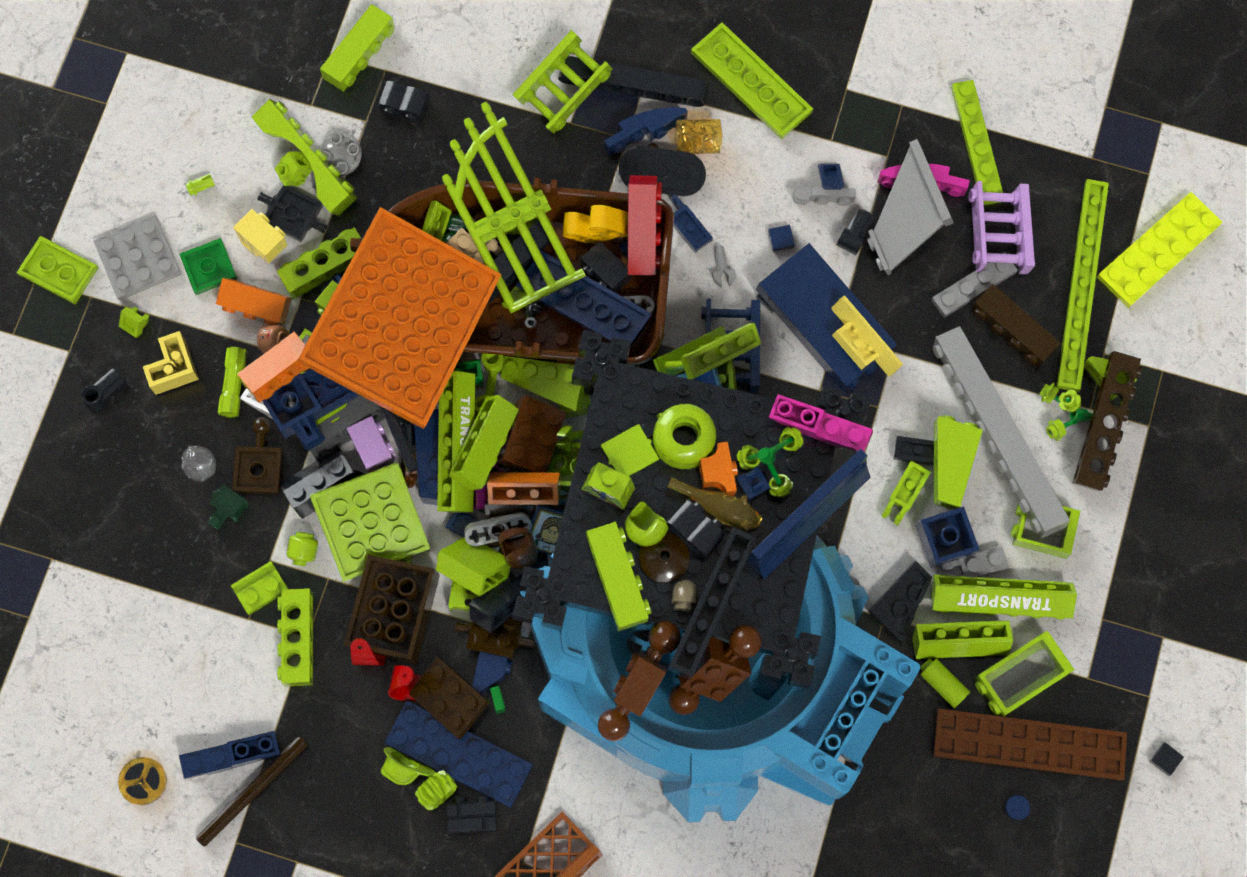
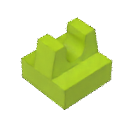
M125 307L120 314L119 327L137 338L142 334L143 328L148 323L149 315L144 314L140 316L138 308L133 307L130 309Z

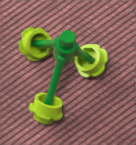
M1052 383L1050 386L1045 384L1039 396L1042 397L1041 402L1045 401L1048 404L1054 399L1059 402L1060 409L1069 412L1070 421L1062 423L1061 420L1057 419L1054 421L1049 420L1047 423L1046 433L1049 438L1060 441L1066 435L1067 427L1079 422H1090L1092 413L1088 412L1087 409L1080 408L1081 397L1077 395L1076 391L1068 390L1066 393L1063 392L1060 396H1057L1056 394L1059 389Z
M795 427L785 428L780 435V443L774 447H765L758 450L751 445H745L737 453L739 465L745 470L757 467L760 461L768 466L773 476L769 482L770 494L772 496L785 497L793 489V482L786 475L778 474L773 463L775 461V453L781 448L788 451H796L798 447H802L804 439L801 432Z

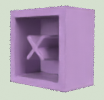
M372 416L347 427L368 473L391 465L397 459L390 442H384L387 440V437L380 422H374Z

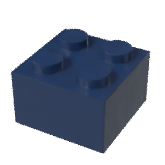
M964 506L922 519L915 525L930 568L976 554L980 550Z

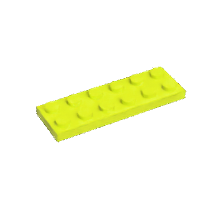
M1190 192L1099 273L1097 278L1129 308L1223 222Z

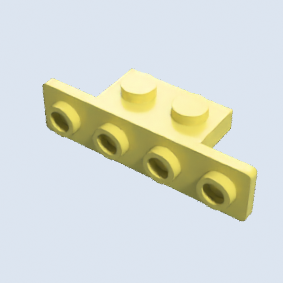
M843 296L831 309L843 322L844 326L838 329L832 336L861 370L875 360L889 377L892 376L903 366V363L847 297Z

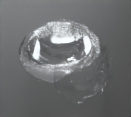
M197 445L187 448L183 453L181 468L188 478H191L193 481H204L213 476L216 471V459L212 451Z

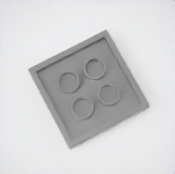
M156 215L94 240L98 254L119 301L181 275Z

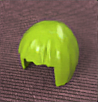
M640 501L627 516L625 530L628 538L640 546H652L661 541L665 536L668 525L663 517L654 513L645 502Z

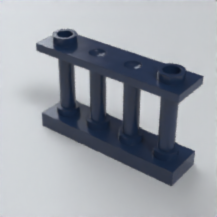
M706 299V306H701V319L705 320V334L712 331L711 317L746 318V321L755 323L760 338V300H751L750 307H746V309H711V299ZM725 330V331H726V334H728V333H730V332H732V331H734V330ZM760 345L734 358V361L749 363V371H746L745 374L735 373L736 382L749 385V392L758 393L760 388Z

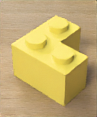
M251 209L233 229L244 247L254 256L262 257L269 264L287 246L284 238L286 235L279 227L273 228L269 224L270 220L262 212L257 214Z
M178 331L158 338L165 359L143 366L149 387L155 395L199 380L186 340L181 332Z

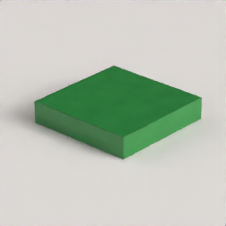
M221 238L179 254L195 295L221 286L222 278L237 280Z

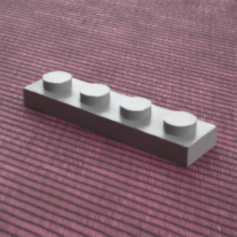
M989 262L981 272L974 271L932 297L931 301L943 318L982 295L992 284L996 286L1014 275L1018 269L1013 263Z

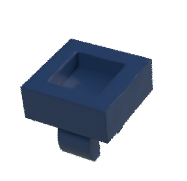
M758 466L736 478L737 484L748 501L770 489L769 483Z

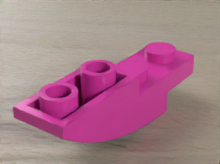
M929 164L940 191L947 192L954 197L965 196L970 180L948 175L950 170L948 166ZM902 165L881 170L877 183L882 184L886 188H892Z
M779 394L769 415L770 419L786 427H795L804 435L841 449L844 447L855 452L860 449L866 452L873 434V429L827 414L823 409Z

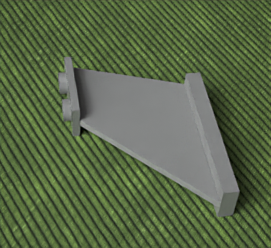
M918 139L909 142L910 147L874 231L872 229L868 231L871 237L867 239L872 251L876 250L879 256L876 258L880 271L885 270L887 275L892 274L891 271L944 224L948 226L954 223Z

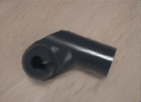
M539 301L526 306L525 325L528 328L535 327L536 313H541L542 311Z
M397 416L409 445H416L413 424Z

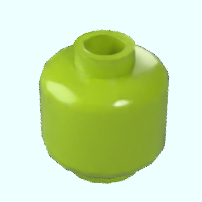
M296 531V535L289 537L286 556L293 560L294 565L306 566L307 562H314L316 559L318 540L314 538V534Z

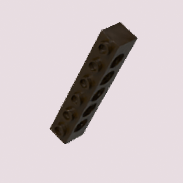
M1116 351L1110 353L1072 484L1095 491H1103V488H1107L1110 481L1109 467L1114 465L1117 453L1114 452L1116 443L1120 444L1123 437L1121 426L1123 422L1127 421L1130 409H1127L1128 402L1133 400L1136 392V387L1133 385L1135 379L1139 378L1142 372L1141 358ZM1119 372L1126 375L1127 380L1125 384L1117 382L1116 376ZM1112 394L1119 396L1120 404L1118 406H1113L1110 403ZM1106 416L1112 417L1114 421L1112 428L1105 427L1103 420ZM1099 438H1104L1107 441V448L1104 451L1100 450L1097 446ZM1094 459L1098 460L1101 464V469L1097 473L1092 471L1090 467Z

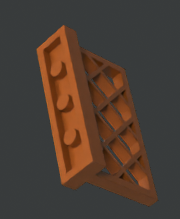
M561 812L495 877H504L507 873H516V877H520V873H533V877H537V873H550V877H554V873L558 874L556 877H581L603 854ZM564 820L569 825L568 835H555V827ZM542 839H551V852H538V843ZM555 839H568V853L555 852ZM572 839H582L588 845L581 853H571ZM525 856H534L533 869H520L521 860ZM538 856H551L550 870H537ZM554 856H568L567 866L563 870H554Z

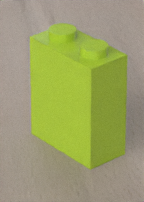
M465 537L446 548H442L437 555L436 571L478 596L506 581L509 576L510 566L506 563L504 555L485 544L479 546L469 545Z

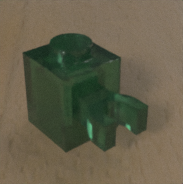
M223 484L220 489H215L210 497L211 501L209 503L217 511L207 522L217 530L220 529L226 517L236 523L249 506V503Z

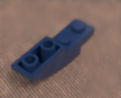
M671 107L649 110L631 116L618 123V133L604 140V150L610 156L613 153L618 154L622 152L632 142L638 143L645 135L650 142L654 139H661L671 129H678L686 123L688 111L686 108Z
M275 731L229 741L227 744L179 755L183 779L186 780L242 767L271 758L280 753Z

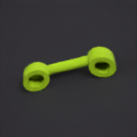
M482 354L483 366L489 373L485 395L475 399L476 415L485 398L494 396L497 374L502 371L504 365V355Z

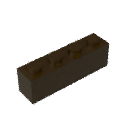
M994 284L978 298L971 309L979 320L985 321L990 325L991 330L996 335H1001L1006 339L1008 345L1013 350H1018L1024 355L1025 360L1029 364L1035 365L1038 368L1061 344Z

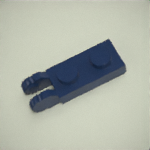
M676 194L672 195L670 199L678 209L674 212V227L696 253L712 242L713 237L690 208L684 205Z

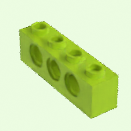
M355 227L351 230L346 229L342 231L338 237L331 241L326 240L313 251L302 253L297 260L281 265L280 269L277 270V274L292 300L328 281L335 273L340 274L346 271L355 254L350 248L351 238L361 239ZM341 248L347 249L344 254L337 253ZM321 259L328 260L324 265L317 264ZM301 270H308L306 275H298Z
M310 589L281 590V596H278V610H281V619L278 620L277 628L278 633L281 634V643L277 645L278 657H281V666L277 668V677L284 686L313 685V592ZM299 609L301 611L300 616L295 620L290 619L291 611ZM299 632L301 635L299 641L291 643L289 641L291 634ZM295 655L300 656V663L297 666H290L289 661L291 657Z

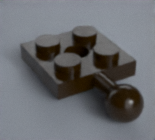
M264 417L256 418L252 423V429L256 433L255 447L236 446L232 483L233 493L279 494L283 449L264 447L265 434L269 432L271 427L270 422ZM256 465H262L264 468L263 473L259 476H254L251 473L252 468Z

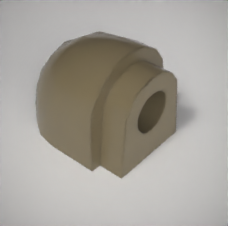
M681 580L674 586L671 604H674L673 611L694 612V607H697L698 588L692 581Z

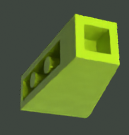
M942 415L938 416L934 422V504L954 510L961 507L983 430L977 428L978 426L974 423H961L955 421L956 419L952 416Z

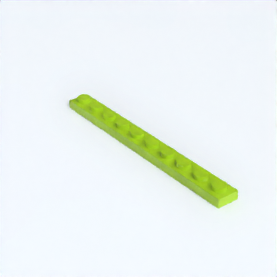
M1091 179L1085 181L1056 387L1059 389L1074 390L1076 392L1081 390L1109 186L1107 182Z

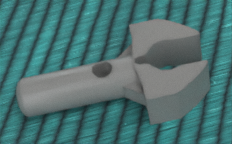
M717 246L715 251L718 270L712 273L713 281L716 285L722 287L720 277L724 273L728 277L730 287L736 276L735 269L727 267L724 247Z

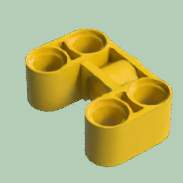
M605 205L591 206L590 216L577 212L564 213L562 236L565 238L597 244L599 241L627 237L628 212Z

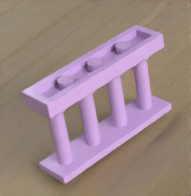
M977 181L974 187L970 189L968 196L969 202L972 203L975 248L972 260L976 264V272H981L987 262L1015 263L1018 266L1019 274H1028L1035 266L1029 184H1019L1011 194L983 192L982 181ZM983 201L1011 202L1014 205V213L984 212ZM985 221L1011 222L1015 225L1016 233H986ZM986 242L1014 243L1017 245V254L987 253Z

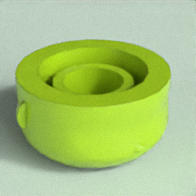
M679 404L657 415L658 420L653 432V445L659 458L666 464L678 469H691L699 466L701 458L710 457L715 454L716 428L709 414L703 409L691 404ZM680 426H688L695 431L696 441L689 446L681 445L673 438L674 430Z

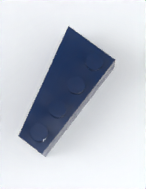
M434 409L424 429L414 424L417 465L419 467L420 498L423 504L437 505L439 409Z

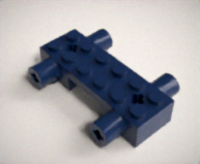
M311 369L304 374L299 373L290 383L280 387L270 398L264 399L263 403L283 437L286 439L295 433L304 449L309 450L325 440V436L316 421L360 395ZM294 402L295 405L290 407L289 403Z

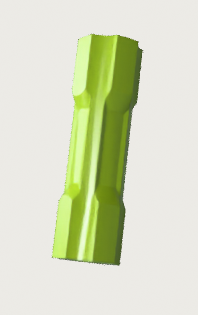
M230 347L226 350V369L223 390L219 399V415L232 418L239 416L242 381L237 373L246 366V349Z

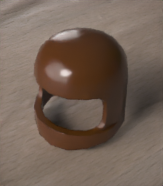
M511 528L499 535V546L503 551L506 563L510 567L523 569L524 566L529 567L537 560L538 549L530 529ZM520 534L525 535L523 538H520L518 540L512 542H504L505 540L513 536Z

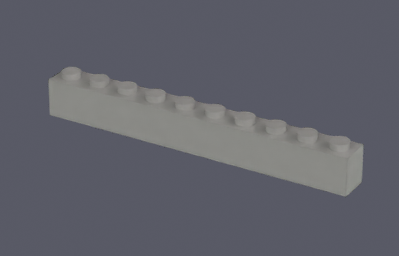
M959 326L936 336L933 352L938 359L942 360L944 372L947 377L952 378L955 392L958 396H962L967 413L973 416L976 421L975 424L978 426L977 428L983 430L982 434L986 439V447L991 454L994 453L999 471L1002 474L1005 473L1009 480L1008 486L1011 492L1016 493L1018 496L1021 510L1023 513L1028 514L1032 530L1038 533L1042 539L1066 528L1070 519L961 327Z

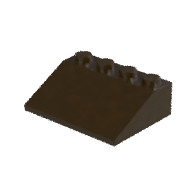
M368 555L344 646L350 647L353 640L362 638L369 643L373 653L376 655L417 665L440 574L434 568Z

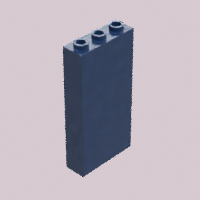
M810 243L758 283L755 289L842 391L847 387L853 389L861 382L860 376L864 373L870 375L878 366L874 360L861 370L832 336L838 329L844 326L843 322L831 309L843 296L847 297L892 351L897 346L896 342Z

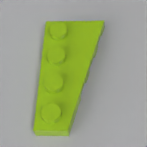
M505 356L501 379L580 413L585 387L572 384V374L575 365Z

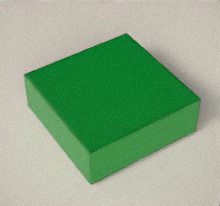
M500 687L490 688L496 713L505 712L506 709Z

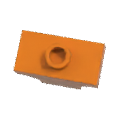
M728 442L718 443L714 455L700 459L699 471L702 487H716L723 492L724 497L735 496L737 489L734 476L738 475L736 461H731Z

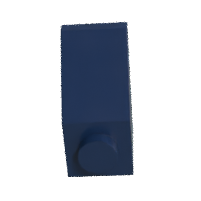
M480 652L472 686L481 694L490 690V688L505 680L506 674H510L513 660L503 656Z

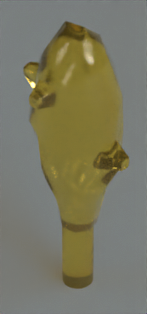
M672 477L667 487L690 496L706 512L716 517V520L720 523L738 528L754 529L759 527L762 521V517L747 502L748 496L746 495L739 499L724 492L694 488Z

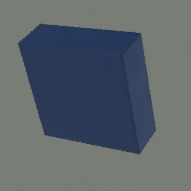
M790 225L768 229L773 252L794 248L795 244Z

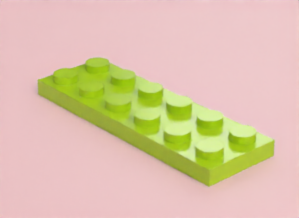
M723 23L719 24L691 49V54L781 140L813 112V108Z

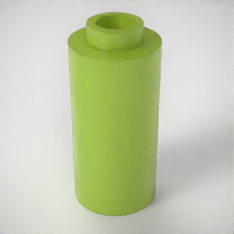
M929 658L920 667L923 671L920 675L953 708L959 705L970 693L937 658L934 661Z

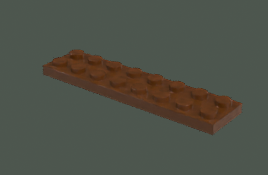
M937 709L933 757L1123 781L1125 776L1127 733Z

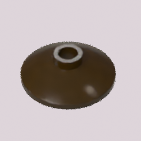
M666 532L665 536L657 544L641 546L639 552L641 569L650 579L656 582L668 583L679 579L689 565L690 555L685 542L672 533ZM660 553H669V559H661Z

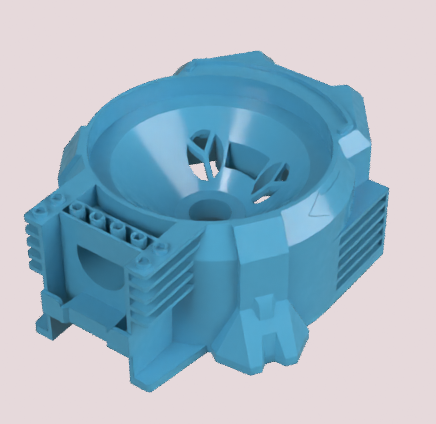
M818 535L816 536L795 638H797L802 631L821 636L817 657L813 660H808V664L815 666L812 683L808 689L787 685L789 677L781 676L778 682L758 678L762 657L765 655V653L758 652L756 655L748 658L751 675L725 699L719 702L700 695V703L697 709L691 714L680 715L675 713L668 703L670 690L680 683L679 675L667 670L641 717L633 712L629 713L630 730L626 737L619 741H608L598 731V720L606 710L615 709L617 703L614 702L616 694L613 693V690L621 675L627 676L629 673L626 671V668L633 655L627 647V638L641 645L642 649L646 651L648 647H651L649 641L645 642L634 636V634L639 631H650L652 627L639 624L618 631L613 617L567 607L562 631L543 627L542 618L534 617L533 624L529 623L550 680L538 698L541 711L647 776L661 780L663 783V795L688 823L700 822L706 812H717L723 821H736L758 792V777H763L824 805H832L835 799H840L852 788L863 768L861 761L881 725L888 723L904 698L902 694L911 686L920 670V665L856 626L869 597L865 588L854 585L849 576L853 568L849 556L838 553L835 546L827 547ZM552 553V555L550 556L551 563H552V559H553V554H554V553ZM544 566L540 570H544V578L548 579L550 567ZM521 591V596L525 597L526 592ZM676 650L664 654L661 660L670 665ZM873 698L887 706L892 704L887 715L869 707ZM839 756H842L855 766V770L838 761Z

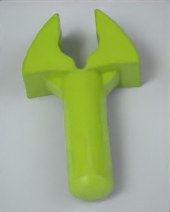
M564 425L557 433V436L564 437L560 443H556L557 447L561 450L571 451L572 441L581 439L583 431L577 430L572 432V426Z

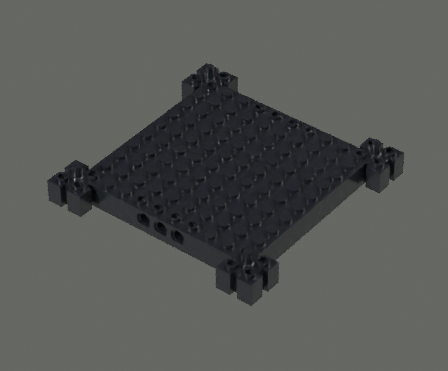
M583 330L578 357L584 359L576 358L572 374V384L591 388L592 382H596L548 579L544 578V570L524 566L520 590L525 591L526 594L525 597L517 595L512 615L513 620L533 624L534 617L542 618L543 627L562 631L567 607L613 617L586 537V532L616 522L618 528H623L627 542L623 543L626 552L630 551L633 556L635 566L631 568L634 576L639 575L643 586V590H640L642 600L647 599L651 609V614H648V622L642 624L652 627L658 622L669 621L678 627L681 634H684L693 613L673 611L674 604H671L672 593L677 582L689 580L696 584L699 602L733 527L756 537V541L750 551L751 554L760 543L829 479L835 446L801 433L804 439L802 447H798L796 451H788L781 448L775 453V461L773 463L778 474L786 475L793 482V489L785 497L772 496L769 489L748 501L737 484L736 478L748 472L751 468L745 470L740 467L737 453L745 445H751L760 450L765 447H774L780 443V435L787 427L769 418L776 399L627 365L631 341L612 337L611 343L602 342L603 334ZM822 387L818 397L817 408L825 410L827 414L856 424L865 421L868 416L871 397L852 393L849 399L841 398L842 390ZM679 404L695 405L709 414L716 428L715 453L718 443L728 442L731 461L735 460L738 475L734 476L737 489L735 496L724 497L723 492L716 487L703 488L699 466L691 469H678L669 466L660 458L655 463L629 476L632 479L635 490L624 511L581 491L592 467L598 462L614 469L613 466L608 464L609 459L601 448V444L639 424L647 439H651V446L655 451L653 432L658 420L657 415ZM680 426L674 430L673 438L677 443L689 446L696 441V434L692 428ZM760 461L758 467L769 483L773 476L768 466ZM687 500L691 503L694 501L699 503L704 508L706 517L711 520L715 518L724 526L725 536L704 559L686 544L690 560L687 570L679 579L668 583L656 582L650 579L643 572L639 563L641 546L631 541L627 536L625 530L627 516L640 501H643L654 513L663 517L668 522ZM668 528L667 533H672V534H674V533ZM818 529L765 579L746 560L712 634V637L729 643L730 634L736 627L741 625L754 627L760 633L762 639L761 648L758 652L765 653L762 657L758 678L778 682L781 676L789 677L787 685L808 689L811 686L815 666L808 664V660H813L817 657L821 636L802 631L797 638H795ZM660 553L661 559H669V553Z

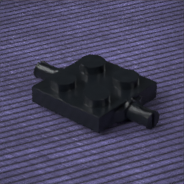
M283 184L280 191L273 198L263 192L257 198L258 201L268 205L265 216L270 220L269 224L273 228L279 227L285 235L300 243L311 228L321 233H324L327 229V225L317 221V216L323 208V204L290 186H284Z

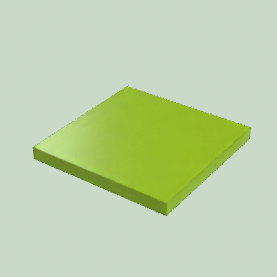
M398 462L310 494L311 501L343 582L363 575L368 555L400 561L431 549Z

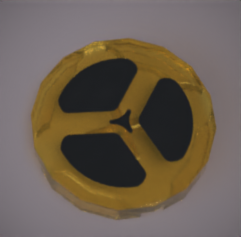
M139 757L132 759L124 765L119 773V791L124 799L132 804L144 806L153 803L161 798L166 790L167 775L159 762L152 758Z

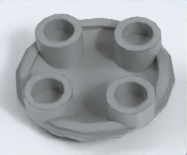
M334 132L322 147V151L328 157L326 159L330 165L333 164L341 172L340 176L353 172L360 163L362 157L361 146L353 135L345 132Z

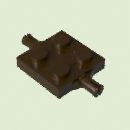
M509 617L492 633L474 622L466 624L457 621L455 631L468 634L467 649L507 658H513L514 651L519 645L533 648L535 638L521 636L523 622L513 620V617Z

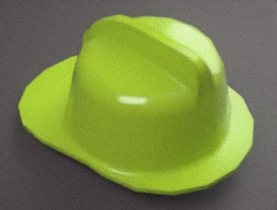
M384 748L387 757L381 773L398 785L410 784L419 775L433 776L436 773L431 767L409 758L394 748Z

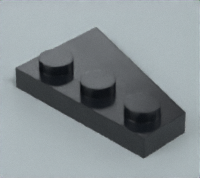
M914 561L868 610L900 644H903L909 626L915 618L914 615L917 608L922 602L932 580V576L917 561Z

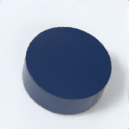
M1016 795L1006 801L1005 812L1011 819L1021 820L1028 816L1030 804L1023 796Z

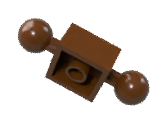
M661 621L653 625L648 635L651 646L648 652L642 649L639 655L634 653L626 668V671L629 672L628 675H621L613 690V693L616 694L614 702L617 703L615 709L606 710L598 720V731L606 740H622L630 730L629 713L633 712L640 717L667 672L669 664L662 661L661 658L664 654L675 651L681 641L680 631L675 624L669 621Z
M741 625L731 632L729 643L711 636L691 681L679 676L680 683L670 690L668 694L670 708L677 714L688 715L693 713L699 706L700 695L719 702L725 699L751 675L748 658L756 655L761 648L762 639L760 633L752 626Z

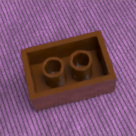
M524 395L516 402L515 407L519 411L513 426L506 436V443L498 453L496 463L517 472L546 473L558 439L557 433L562 427L567 412Z

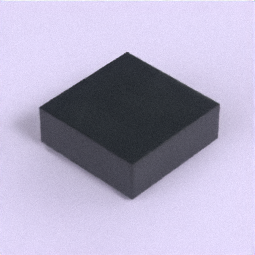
M1164 742L1149 762L1167 776H1171L1184 756Z

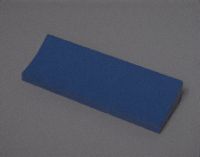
M862 449L858 450L751 552L747 562L764 579L871 478L867 468L868 455Z

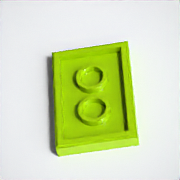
M40 236L16 273L76 305L99 267Z

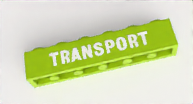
M453 371L439 398L437 512H473L474 490L466 489L448 476L475 421V374Z
M933 574L930 600L932 609L942 613L953 611L963 614H1004L1011 617L1019 615L1031 616L1033 618L1053 617L1062 620L1065 618L1073 619L1077 592L1074 584L1071 582Z

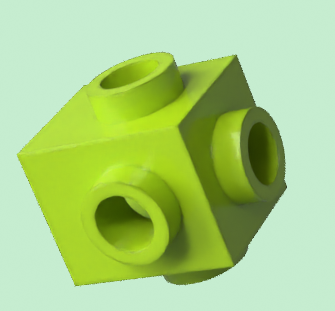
M287 152L286 155L281 157L280 162L274 168L284 186H300L304 184L306 178L313 171L303 152Z

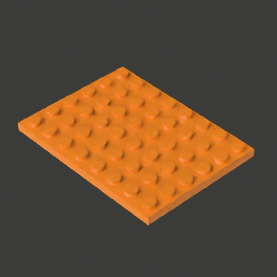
M380 207L297 362L424 429L501 274Z

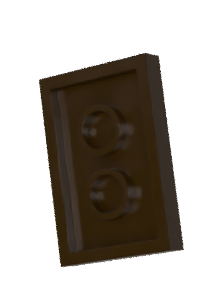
M440 657L433 661L409 692L412 698L457 739L463 738L490 703L486 697Z

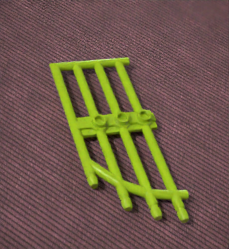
M484 102L481 104L483 113L486 114L485 117L490 127L479 134L470 118L464 120L465 127L469 130L468 133L473 143L465 155L456 139L450 141V147L455 152L454 155L460 164L456 186L448 174L442 176L444 185L447 186V190L485 265L500 273L485 245L486 242L496 237L498 238L527 295L514 301L502 276H500L496 286L510 313H513L586 275L582 268L575 271L546 215V212L551 210L542 190L534 192L502 130V128L507 126L505 118L497 120L494 112L491 111L490 105ZM494 134L527 196L517 202H514L484 144ZM477 152H479L507 206L495 213L470 166ZM466 178L486 215L485 218L475 223L462 200ZM538 217L567 273V276L557 281L554 280L526 225V222ZM516 227L547 286L537 291L532 287L505 234Z

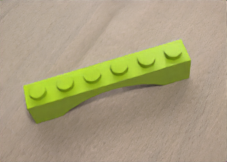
M269 99L251 118L264 133L273 137L287 139L303 152L314 173L317 198L330 213L340 216L357 199L353 193V186L348 181L342 180L340 177L341 172L333 164L330 165L327 162V155L313 145L315 142L309 134L303 133L300 129L301 124L294 117H290L287 114L288 108L280 101L275 102Z

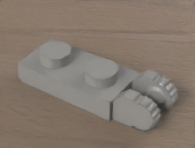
M798 187L794 190L793 201L801 205H806L809 201H815V204L819 205L837 202L838 205L847 206L850 203H854L856 189L824 190L823 187Z
M1002 546L941 565L942 570L946 571L959 567L961 574L952 576L983 577L1010 568Z

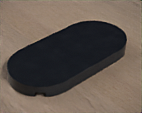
M637 146L628 150L619 162V175L628 187L630 175L657 176V182H662V194H676L677 196L685 197L697 193L706 180V169L703 162L696 155L689 152Z

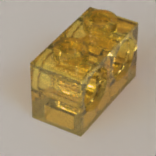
M720 119L676 121L674 138L676 151L692 154L720 153L723 136Z

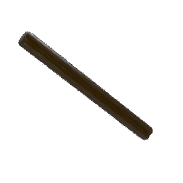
M297 737L196 836V840L202 846H207L307 747L304 739Z

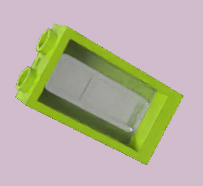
M1047 630L974 679L981 695L985 694L990 701L988 705L995 715L1004 717L1075 669Z

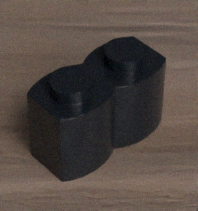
M386 81L379 101V107L382 113L389 117L396 115L402 116L404 120L411 123L415 121L422 122L430 97L425 90L393 81Z
M687 500L667 522V525L676 536L704 559L725 536L724 526L715 518L711 520L704 514L705 510L699 503L695 501L691 503Z

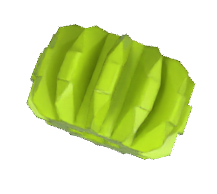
M444 770L439 771L418 787L415 796L418 798L419 803L428 811L433 810L454 794L457 785L454 779Z

